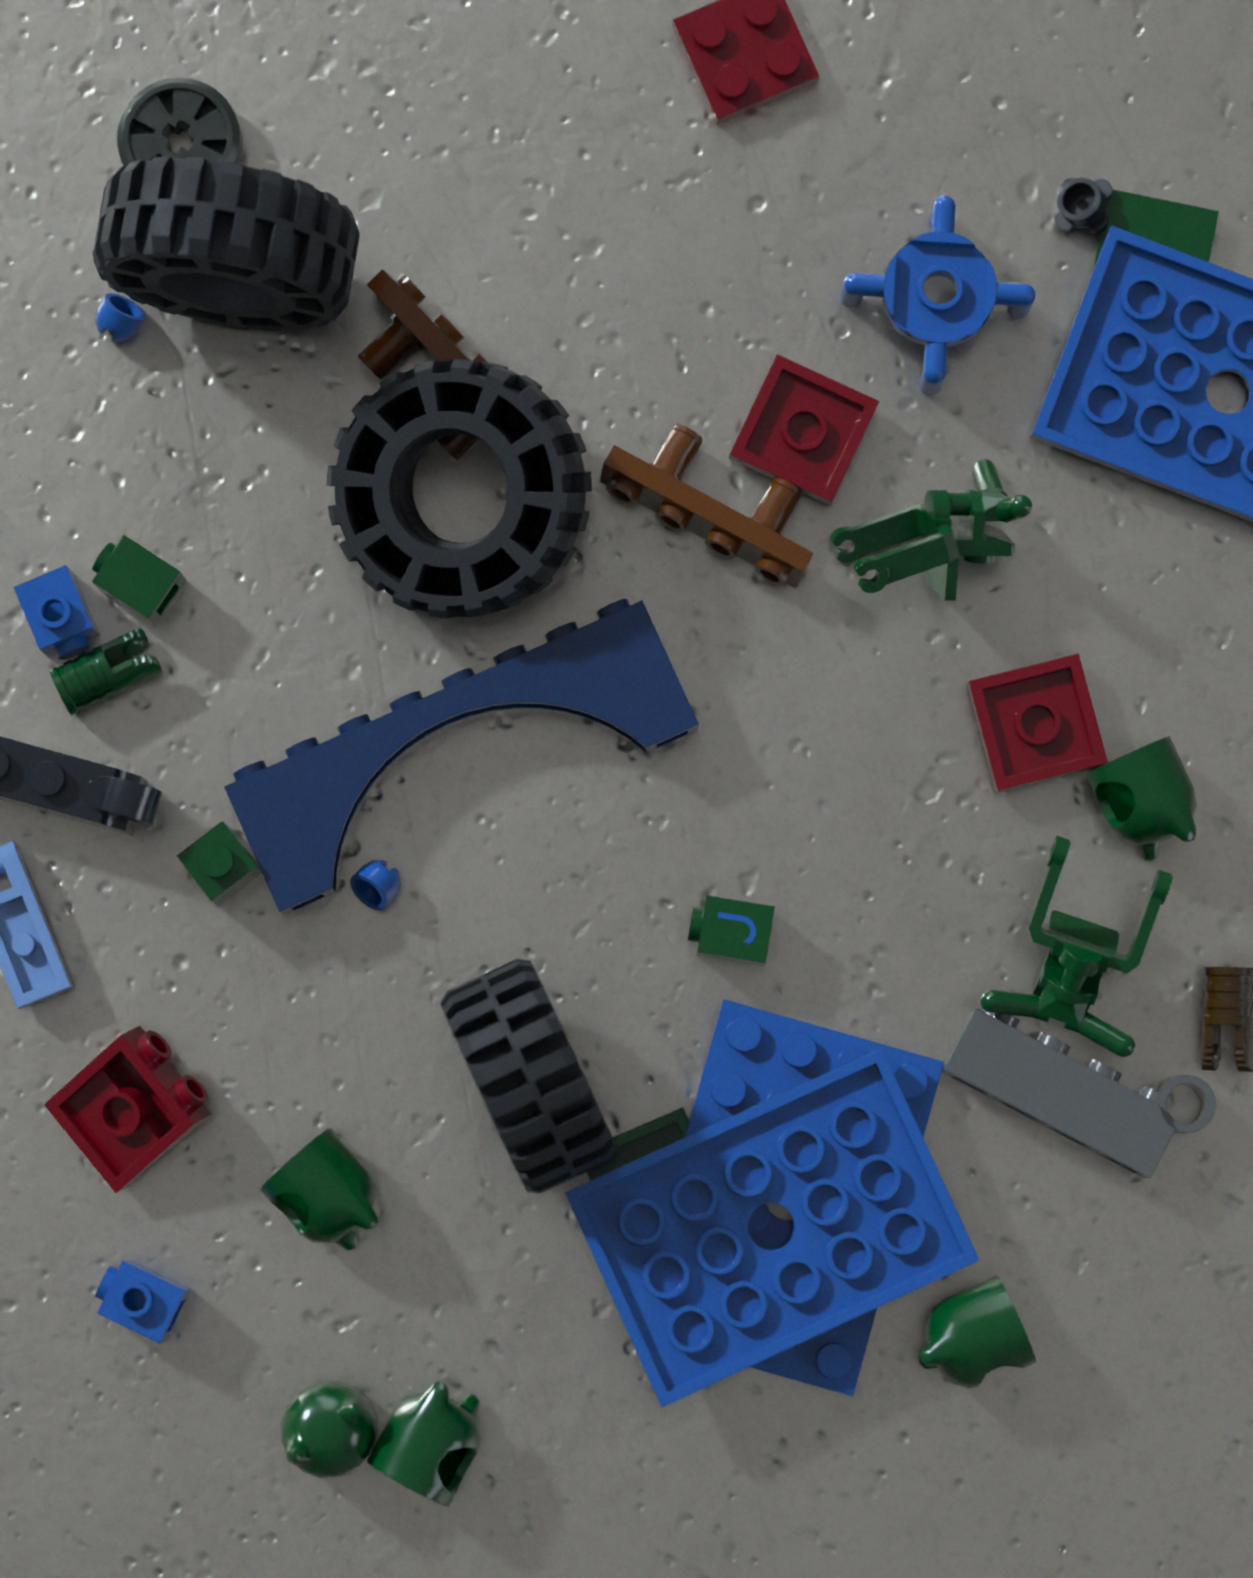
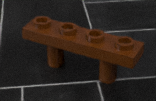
M382 269L366 284L393 312L390 316L393 322L357 355L379 379H382L416 345L419 348L425 346L438 361L454 359L471 360L457 345L464 336L442 313L434 320L419 305L426 296L404 273L395 280ZM480 353L473 359L474 361L488 362ZM454 434L440 438L437 441L454 459L458 460L479 439L469 435Z
M675 424L653 463H647L615 445L612 447L603 463L599 481L607 485L606 490L610 495L623 503L635 505L638 502L656 512V518L673 530L684 532L688 529L706 539L705 544L712 551L723 557L733 559L737 556L756 566V573L770 583L780 586L787 583L795 588L798 587L814 553L781 535L802 495L795 485L784 479L774 478L753 515L747 517L681 481L703 442L701 436L684 425Z

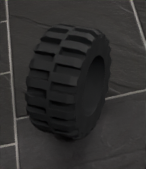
M515 959L448 990L440 1002L443 1012L526 1191L543 1193L611 1161L618 1150L532 962L530 960Z

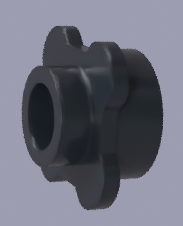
M1083 177L1068 178L1063 181L1058 189L1057 206L1059 212L1054 217V222L1058 229L1063 232H1070L1074 228H1088L1092 233H1100L1106 229L1109 224V218L1106 215L1107 200L1113 196L1111 184L1105 179H1098L1094 182ZM1087 201L1088 207L1084 210L1079 209L1080 203Z

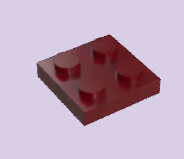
M718 0L673 19V29L716 125L809 87L819 81L817 69L786 0Z
M777 354L729 454V459L771 479H784L795 485L802 493L831 506L878 407L879 401Z
M1079 653L968 681L967 687L996 793L1089 770L1108 763Z

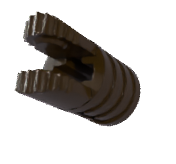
M1203 967V975L1205 976L1203 1008H1205V1016H1202V1070L1216 1071L1221 1060V1025L1235 1026L1234 1060L1237 1070L1253 1072V968Z

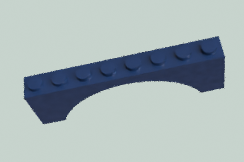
M627 598L613 602L596 612L599 618L597 621L578 628L575 621L559 626L545 634L547 643L529 651H526L524 645L512 647L493 658L496 666L478 674H474L472 668L458 671L441 681L444 689L424 698L420 691L409 693L391 702L389 706L392 712L372 721L368 714L355 717L337 727L339 736L321 744L318 743L316 737L306 739L286 749L285 753L288 758L269 767L266 766L264 761H258L234 772L233 776L236 782L224 786L279 912L286 916L336 893L338 866L342 847L349 826L361 802L373 784L402 754L427 736L448 725L470 717L496 711L541 709L562 712L605 726L631 741L646 754L697 732L699 723L643 600L632 605L629 604Z

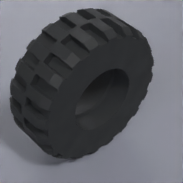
M154 157L153 160L144 161L140 159L130 162L127 167H120L107 181L104 188L92 254L100 278L103 281H107L109 287L116 292L124 293L129 296V299L138 303L148 304L158 308L160 311L173 315L178 314L205 323L212 322L234 328L263 329L264 331H281L286 329L300 331L309 330L313 326L323 327L328 325L332 320L335 321L347 307L360 232L351 210L346 205H341L338 198L330 193L321 192L314 188V185L302 180H294L282 176L278 172L267 169L260 170L229 161L218 162L197 157H187L186 159Z
M459 359L433 360L416 364L415 368L409 371L396 372L380 382V389L373 395H364L351 410L355 416L349 427H341L333 446L340 450L337 465L328 466L326 486H335L336 505L328 506L332 526H341L345 541L339 545L349 562L357 561L365 571L362 579L375 591L385 590L393 596L394 604L410 611L419 609L428 612L431 617L470 618L505 610L520 604L522 600L530 595L537 594L553 581L552 576L560 567L567 566L577 550L574 547V542L578 532L585 531L590 511L584 510L586 492H592L591 471H584L581 454L587 452L580 433H573L566 421L570 415L558 400H551L542 392V386L526 375H518L508 370L506 366L491 362ZM454 434L469 435L486 442L499 457L504 467L508 484L506 507L497 526L484 537L467 543L451 542L435 535L421 519L413 497V477L420 457L431 443Z

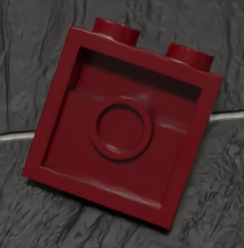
M141 1026L121 1034L44 1104L115 1193L126 1188L164 1153L177 1146L212 1115L204 1105L208 1100V1095L202 1084L190 1075L182 1077L168 1060L172 1052L166 1040L155 1031L149 1030L145 1032Z

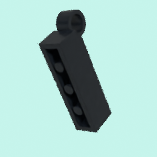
M0 736V800L133 836L136 822L153 825L162 791L147 786L148 781L142 776Z

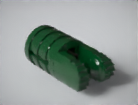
M136 628L93 648V651L87 654L83 653L72 661L64 662L62 666L49 669L55 687L71 716L78 713V710L82 708H88L99 700L101 702L107 699L108 696L116 695L162 671L159 661L154 654L150 655L148 653L147 655L142 654L138 656L139 653H143V650L147 648L146 645L149 644L143 629Z

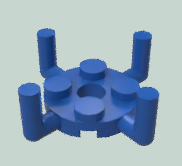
M946 195L940 196L934 201L929 217V225L932 228V232L921 234L902 247L889 262L885 275L851 273L847 275L844 279L840 295L842 304L848 308L859 306L863 296L882 297L885 311L894 330L901 336L925 346L924 366L919 381V388L927 396H933L941 389L946 376L947 347L958 345L975 337L990 317L994 305H1006L1009 315L1015 319L1026 317L1036 296L1035 290L1028 284L997 282L994 268L989 260L975 247V244L966 237L954 233L956 204L951 197ZM933 276L946 277L955 287V296L947 303H934L926 297L923 289L924 283Z

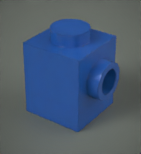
M67 565L13 587L39 650L47 657L57 654L59 660L71 658L90 648L88 640L100 636L77 579Z
M130 1259L122 1260L119 1269L113 1266L107 1269L99 1284L95 1297L103 1300L97 1314L160 1344L167 1341L191 1292V1288Z

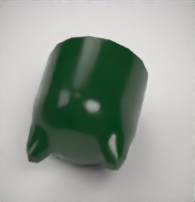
M1170 736L1134 750L1086 774L1110 828L1121 840L1133 844L1145 860L1152 861L1159 855V843L1170 839L1174 835L1184 842H1191L1195 839L1196 826L1193 820V814L1197 806L1195 791Z
M331 1127L319 1134L294 1155L260 1188V1191L290 1220L298 1233L312 1243L335 1242L346 1250H353L359 1242L356 1229L360 1227L370 1230L375 1228L378 1223V1218L372 1208L376 1186L370 1172Z
M997 1275L943 1299L932 1308L925 1322L927 1346L920 1352L919 1364L925 1369L938 1368L955 1385L975 1388L980 1385L987 1373L998 1367L1025 1368L1036 1363V1357L1026 1331L1003 1283Z
M340 1380L321 1381L299 1392L288 1404L281 1422V1442L286 1452L287 1461L297 1466L302 1472L318 1478L342 1476L358 1467L372 1452L378 1436V1415L371 1400L358 1387Z
M435 1382L424 1393L407 1396L393 1411L370 1453L367 1463L415 1493L449 1507L479 1448L481 1435L475 1419L479 1408L477 1396L466 1394L458 1401L449 1398V1389L443 1382Z

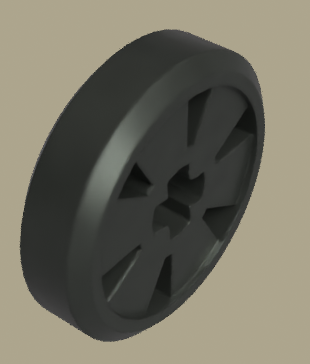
M169 78L145 87L128 103L119 121L117 147L124 167H127L132 161L140 159L148 161L153 160L154 157L181 159L197 157L210 161L239 163L242 152V134L234 110L226 98L216 89L194 79ZM181 128L187 129L189 139L193 145L189 150L180 147L178 153L171 152L172 146L167 136L172 131L179 135Z

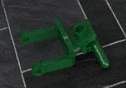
M980 459L973 467V473L979 490H967L965 493H948L947 490H928L925 495L924 504L913 505L853 527H840L832 532L830 541L834 546H840L845 540H851V546L848 549L838 548L834 552L835 557L840 562L850 563L862 555L926 534L928 535L927 538L876 556H865L859 559L854 565V571L859 576H864L872 569L876 570V574L872 579H860L858 585L864 592L875 593L882 590L887 584L928 570L927 580L943 601H955L959 556H963V559L967 562L977 564L994 563L997 561V556H1014L1015 543L1001 529L987 525L985 522L1009 523L1026 517L1032 510V502L1025 495L1008 497L1003 490L994 463L988 459ZM950 516H959L958 524H952Z
M1056 835L1046 864L1048 868L1028 922L1033 942L1049 947L1035 983L1033 994L991 989L981 995L980 1004L985 1011L990 1013L1032 1017L1044 1022H1048L1049 1018L1065 1022L1063 1028L1083 1035L1120 1057H1127L1135 1050L1133 1038L1087 1011L1090 1005H1094L1101 977L1103 972L1106 973L1108 967L1127 974L1139 966L1160 905H1163L1166 900L1173 877L1170 873L1157 870L1131 946L1125 955L1117 953L1119 933L1116 930L1056 910L1051 912L1047 929H1044L1042 924L1070 847L1069 839Z

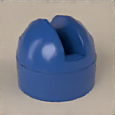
M107 293L97 309L95 322L101 335L108 329L114 333L111 341L122 342L132 338L138 331L145 318V313L130 299L119 294Z
M371 860L364 864L350 879L351 888L357 898L374 910H383L396 897L401 887L399 871L396 868L388 870L386 868L387 861Z

